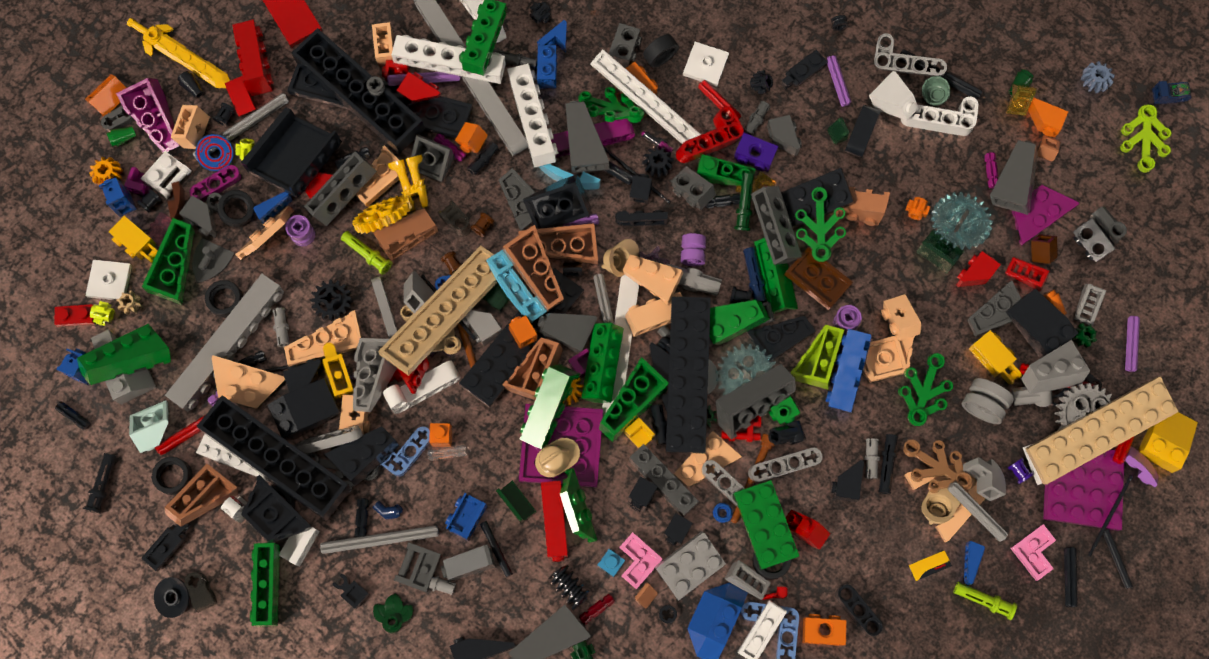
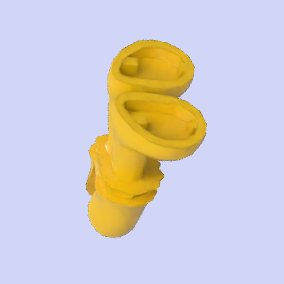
M422 154L405 159L412 177V186L406 173L404 159L388 163V167L398 174L403 189L401 193L403 197L407 196L412 204L410 210H415L412 197L419 195L422 208L428 207L426 184H424L425 178H420L418 168L423 160Z

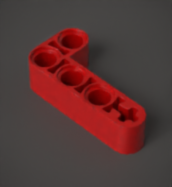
M728 106L722 107L713 118L716 129L683 142L676 151L677 160L681 163H688L700 158L702 154L708 155L736 143L743 135L744 130L734 110Z

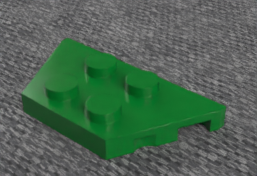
M574 468L565 471L568 478L563 479L560 497L572 533L579 535L582 539L588 538L589 543L598 541L591 521V511L585 503V493L580 488Z

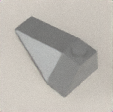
M360 338L354 355V361L356 362V371H354L356 387L353 389L354 411L371 412L397 369L396 366L380 356L378 352L389 339Z

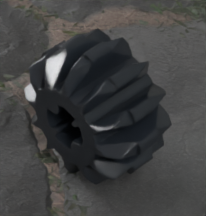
M656 146L655 151L649 148L648 154L643 155L644 161H642V166L645 167L644 171L646 173L651 172V177L657 174V177L661 178V173L667 176L668 170L671 171L673 169L671 164L674 163V159L671 158L670 151L665 153V147L658 150V146Z

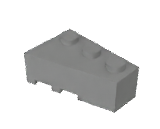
M1070 340L1030 364L1021 379L1031 395L1082 384L1090 369L1073 341Z

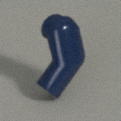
M378 501L373 506V509L386 520L396 519L403 513V508L398 504L392 507H385Z

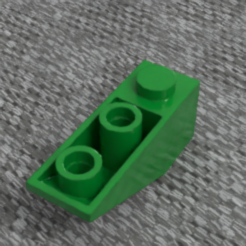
M703 154L698 161L696 169L698 175L712 184L735 186L742 185V173L755 174L756 171L755 168Z

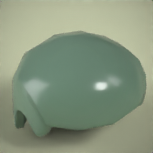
M932 76L925 80L922 86V95L925 102L931 106H941L947 102L950 96L948 81L941 76Z

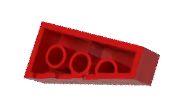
M254 19L233 24L235 43L238 48L240 47V49H237V55L241 62L239 63V68L242 71L243 76H241V80L251 97L272 92L271 84H274L271 73H268L267 68H270L268 58L264 56V52L267 51L264 41L261 42L260 37L263 36L260 25L257 26Z

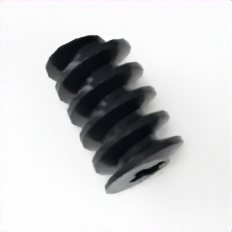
M565 565L548 579L553 578L552 586L559 584L556 591H563L562 598L569 597L566 603L568 605L574 603L571 608L574 611L588 599L589 590L582 592L584 584L577 585L579 578L572 579L571 577L574 572L567 573L569 565Z

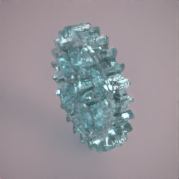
M953 192L951 196L946 194L944 198L941 197L933 207L934 209L931 212L933 216L930 221L934 222L932 228H937L935 234L942 235L940 240H947L946 245L951 242L953 243V248L959 245L961 250L965 246L970 250L972 246L977 248L979 244H983L992 230L990 225L993 223L992 220H989L991 214L986 213L988 207H981L983 202H976L977 197L970 199V194L964 197L962 192L958 196ZM968 209V215L962 222L957 232H954L956 225L959 223L961 217Z
M741 344L740 350L733 346V353L727 350L728 357L721 356L724 363H717L721 370L715 372L721 375L716 381L722 382L718 389H725L722 395H726L742 384L750 382L749 379L742 378L744 374L735 364L736 361L742 365L745 371L752 372L750 377L753 379L758 371L766 373L776 364V361H769L772 355L765 356L766 349L759 352L758 345L753 350L751 344H748L747 349ZM746 356L753 358L754 362L750 367H746L743 364V359ZM731 368H736L739 372L736 379H730L728 376V371Z

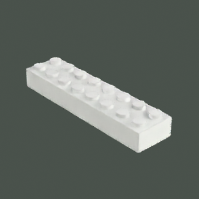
M204 434L197 449V454L255 477L260 475L265 481L272 483Z

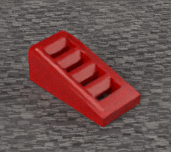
M1013 257L1005 275L1042 291L1049 277V270ZM1016 264L1019 265L1017 273L1013 272ZM1023 268L1027 269L1024 276L1021 275ZM1030 272H1034L1032 278H1028ZM1038 275L1041 276L1039 282L1036 281Z

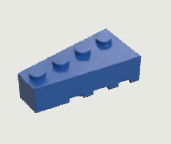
M848 329L847 335H843L841 346L844 347L842 354H838L836 364L839 365L837 373L833 372L831 383L834 384L833 389L828 391L826 402L829 403L828 407L852 413L872 339L871 334Z

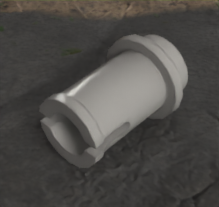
M433 576L429 588L433 589L432 591L434 592L438 590L453 595L456 583L440 579L439 576Z

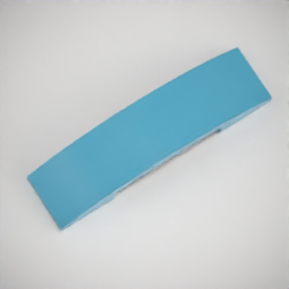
M551 164L539 166L545 174L555 181L573 176V174ZM586 172L582 173L579 179L585 190L600 188L599 178Z
M503 250L486 260L502 290L523 316H527L530 322H533L547 312L538 298L531 295L513 270V264Z

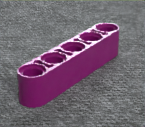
M627 118L615 120L614 122L606 121L594 124L603 146L627 141L635 137L632 122L628 121ZM568 131L553 134L554 139H551V142L556 144L558 151L555 158L570 155Z

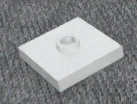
M695 42L683 76L701 82L706 80L710 85L717 87L729 52Z
M93 260L85 296L107 300L119 299L122 296V292L127 293L132 265L130 263Z

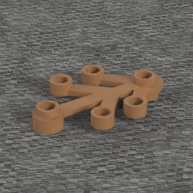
M916 440L905 442L903 448L905 455L916 457L932 467L931 469L923 470L914 469L911 473V479L914 482H920L923 478L946 476L949 480H931L928 484V490L931 493H937L940 489L948 488L949 484L954 481L965 491L971 489L973 480L968 473L963 471L962 454L960 452L953 451L949 457V461L954 464L955 473L949 469L943 441L937 440L932 446L933 452L937 454L938 461L922 452L920 444ZM940 445L942 448L937 449L935 446ZM911 448L914 452H910L908 449ZM952 456H957L959 459L955 460ZM918 473L921 477H915L914 474ZM959 481H964L966 484H960ZM935 484L938 488H933L931 485Z

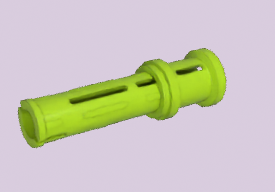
M345 231L342 234L341 241L363 256L368 265H373L379 270L381 275L389 271L393 263L391 260H386L380 255L381 253L378 250L373 251L351 234L350 231Z
M959 581L954 588V594L988 607L992 613L997 612L1004 615L1008 620H1012L1017 609V603L1015 602L1009 603L1002 600L1001 596L995 595L993 597Z

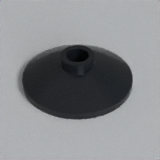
M165 578L155 588L154 604L161 615L167 618H175L183 614L188 607L189 591L186 584L179 578Z

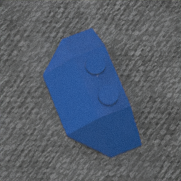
M730 582L704 591L687 628L697 657L701 659H719L742 610L748 592Z

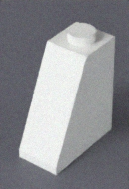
M892 71L869 95L875 109L906 121L919 109L914 95L895 71Z

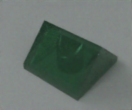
M933 229L916 252L948 274L964 250Z

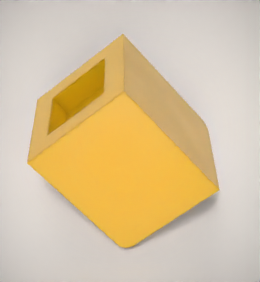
M639 417L624 430V434L638 449L643 444L646 446L655 438L653 431Z

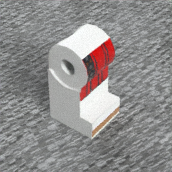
M230 496L223 503L221 509L232 519L242 523L244 518L241 513L248 502L241 496L238 498Z

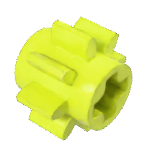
M244 138L240 140V144L236 143L235 152L236 155H240L241 160L244 159L255 145L254 140Z
M99 301V305L94 304L90 311V317L94 319L93 322L103 326L106 325V322H112L115 315V310L111 308L112 305L103 301Z

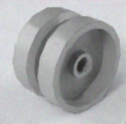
M976 378L969 388L971 393L966 394L961 403L962 407L973 416L985 422L1001 424L1006 415L1005 409H1009L1014 400L1013 395L992 381Z

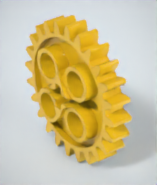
M407 196L390 197L388 200L384 199L382 202H377L364 209L362 213L354 217L355 220L352 221V224L358 233L361 232L363 234L366 232L367 234L370 231L375 232L377 229L381 230L383 227H388L390 224L402 219V216L407 215V212L411 211L412 204Z

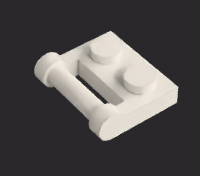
M165 151L141 177V180L168 199L173 191L171 183L181 182L192 171ZM178 168L180 171L165 188H162L161 186Z

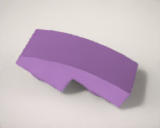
M1131 446L1125 461L1131 467L1139 469L1137 477L1143 483L1156 487L1159 478L1156 469L1142 453Z

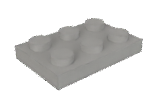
M701 531L654 568L677 600H680L726 565V563L706 534Z

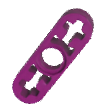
M228 165L193 185L189 192L190 196L205 202L210 194L220 193L239 182L241 173L236 166ZM231 171L234 173L233 178H231L229 174ZM219 180V187L211 188L212 181ZM198 190H200L202 194L200 197L197 195Z

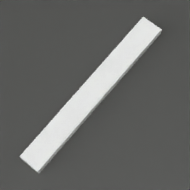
M602 49L590 63L680 143L683 144V142L701 135L605 50Z
M626 275L621 277L614 322L615 325L624 328L612 401L611 403H603V417L626 382L632 332L625 315L630 307L636 305L639 284Z

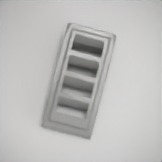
M1085 284L1073 319L1093 326L1107 290L1091 284ZM1089 292L1097 294L1096 298L1088 295ZM1089 299L1094 301L1095 303L1093 305L1087 303L1086 300ZM1083 307L1092 308V312L1083 309ZM1081 312L1090 315V318L1087 319L1080 316Z
M740 560L731 565L725 577L731 584L760 600L764 598L771 584L770 581ZM744 575H747L745 581H743ZM754 579L752 586H750L751 580ZM760 582L762 585L758 591L756 588Z

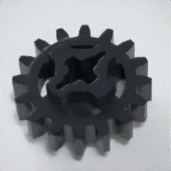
M330 279L329 284L322 281V287L315 286L318 291L311 293L315 298L310 299V302L314 304L311 308L313 311H316L315 314L318 317L322 315L323 320L329 317L331 321H334V317L341 318L342 313L347 315L345 310L352 308L348 303L353 302V299L348 297L351 295V292L347 290L345 284L341 286L338 280L334 284L332 279ZM336 290L342 292L343 295L337 294ZM320 305L326 307L327 311L321 309Z

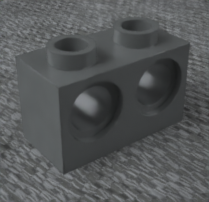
M619 23L609 55L624 68L635 62L637 56L635 52L636 47H640L642 42L640 29ZM626 37H631V38H633V39H632V40H626L625 38H626ZM620 53H626L627 55H626V56H621V55H619V54H620Z
M687 166L671 180L673 192L678 197L682 196L685 198L690 206H696L700 210L716 196L713 184Z

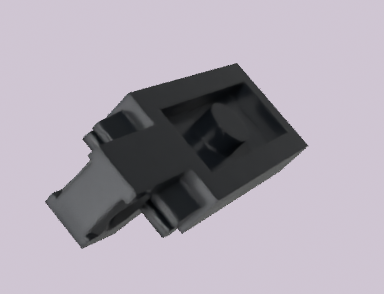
M817 49L786 72V77L782 80L781 86L786 90L793 84L795 86L802 85L828 64V61Z
M187 523L182 527L178 524L177 526L173 524L170 528L167 527L141 559L155 571H159L185 541L184 539L187 537L185 533L191 527V524Z

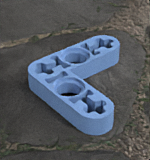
M426 427L417 428L398 453L392 452L381 465L395 476H403L430 444V430ZM420 432L423 433V434H424L425 432H427V433H426V436H427L428 438H427L426 440H425V439H421V441L419 442V444L422 445V446H421L420 448H419L415 443L412 442L414 439H415L416 442L419 441V439H420L419 433H420ZM410 446L416 448V454L412 457L406 455V449ZM393 456H395L394 462L397 464L402 462L401 466L403 469L401 471L397 470L395 472V466L390 463Z
M747 602L743 605L740 614L744 620L756 622L758 614H751V617H747L744 609L752 606V610L758 611L759 606L762 607V612L766 604ZM780 606L787 610L786 614L789 611L792 612L791 614L795 616V619L788 623V619L783 618L779 624L776 659H780V656L785 653V649H780L781 645L785 647L792 646V650L788 649L787 655L791 659H795L799 613L794 608ZM787 631L793 635V641L788 644L782 640V634Z

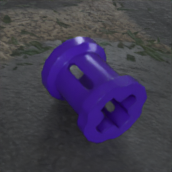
M1023 458L1007 467L1017 477L1018 484L1034 475L1033 472H1029L1023 463Z

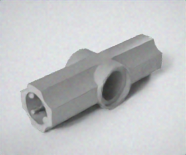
M667 263L668 266L683 271L678 285H681L685 290L692 292L701 291L714 296L718 295L722 282L721 279L705 275L702 271L695 268L685 269Z

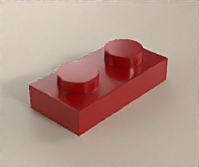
M93 304L55 307L54 325L56 327L95 325L94 319L90 317Z

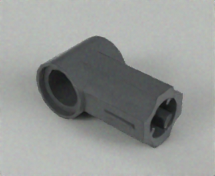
M1105 206L1100 207L1090 215V218H1095L1115 244L1127 232L1126 226L1122 222H1117Z

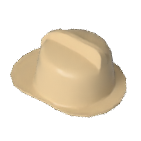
M632 239L622 240L605 252L601 267L617 277H622L625 275L623 268L629 256L639 257L638 245Z
M560 438L547 445L537 454L535 459L538 472L545 477H556L571 468L580 457L578 444L569 438Z
M947 488L940 489L937 493L929 491L921 506L922 513L930 525L943 524L953 517L960 502Z

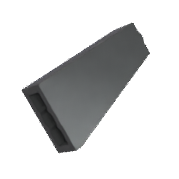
M580 101L565 103L572 173L609 170V159L585 103Z
M1017 141L990 194L992 205L1026 215L1029 214L1038 159L1036 144L1030 141Z
M563 605L509 652L511 656L509 659H546L591 638V635L567 606Z

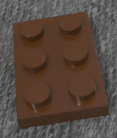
M808 247L801 254L802 257L797 259L784 275L827 310H830L853 282L829 262L815 260L812 256V249Z

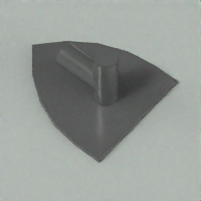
M201 238L195 250L192 263L196 282L208 281L219 275L230 263L235 253Z

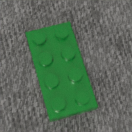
M772 480L733 493L761 570L799 557Z

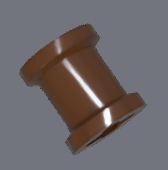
M481 212L478 221L470 228L480 237H484L487 229L495 222L489 215Z
M455 251L448 252L440 259L449 269L450 275L462 265L457 259Z

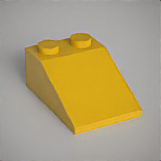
M1177 412L1148 428L1138 451L1150 462L1171 473L1181 470L1190 452L1198 422Z

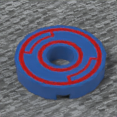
M210 134L204 136L198 142L195 155L203 168L209 171H219L231 164L234 150L231 143L225 137ZM215 147L220 150L218 158H212L209 155L211 148Z

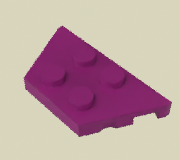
M1044 185L1036 188L1032 192L1028 215L1012 211L1016 230H1018L1020 236V245L1023 246L1076 208L1079 203Z

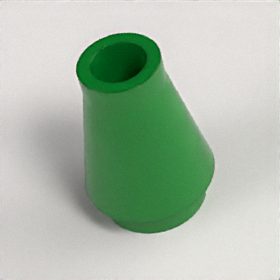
M132 126L110 129V132L106 133L112 147L116 145L118 147L136 137Z

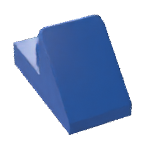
M563 20L537 41V46L557 44L566 53L567 22Z

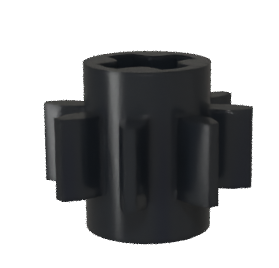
M535 2L530 7L531 13L529 16L535 23L546 24L551 19V8L545 2Z
M765 70L757 71L750 80V86L754 91L758 90V94H765L773 86V78L770 74H765Z

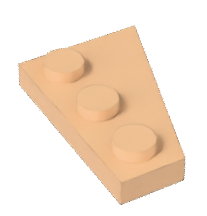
M386 146L382 147L378 159H375L372 163L377 172L355 195L366 207L371 205L400 180L397 172L388 167V163L399 161V159Z
M634 255L629 256L623 268V273L640 286H644L651 294L658 296L668 306L683 275L681 269Z
M712 431L706 438V454L692 453L673 475L689 488L705 479L701 469L706 461L713 460L722 468H725L729 464L741 459L742 456ZM714 465L706 466L707 474L715 473Z

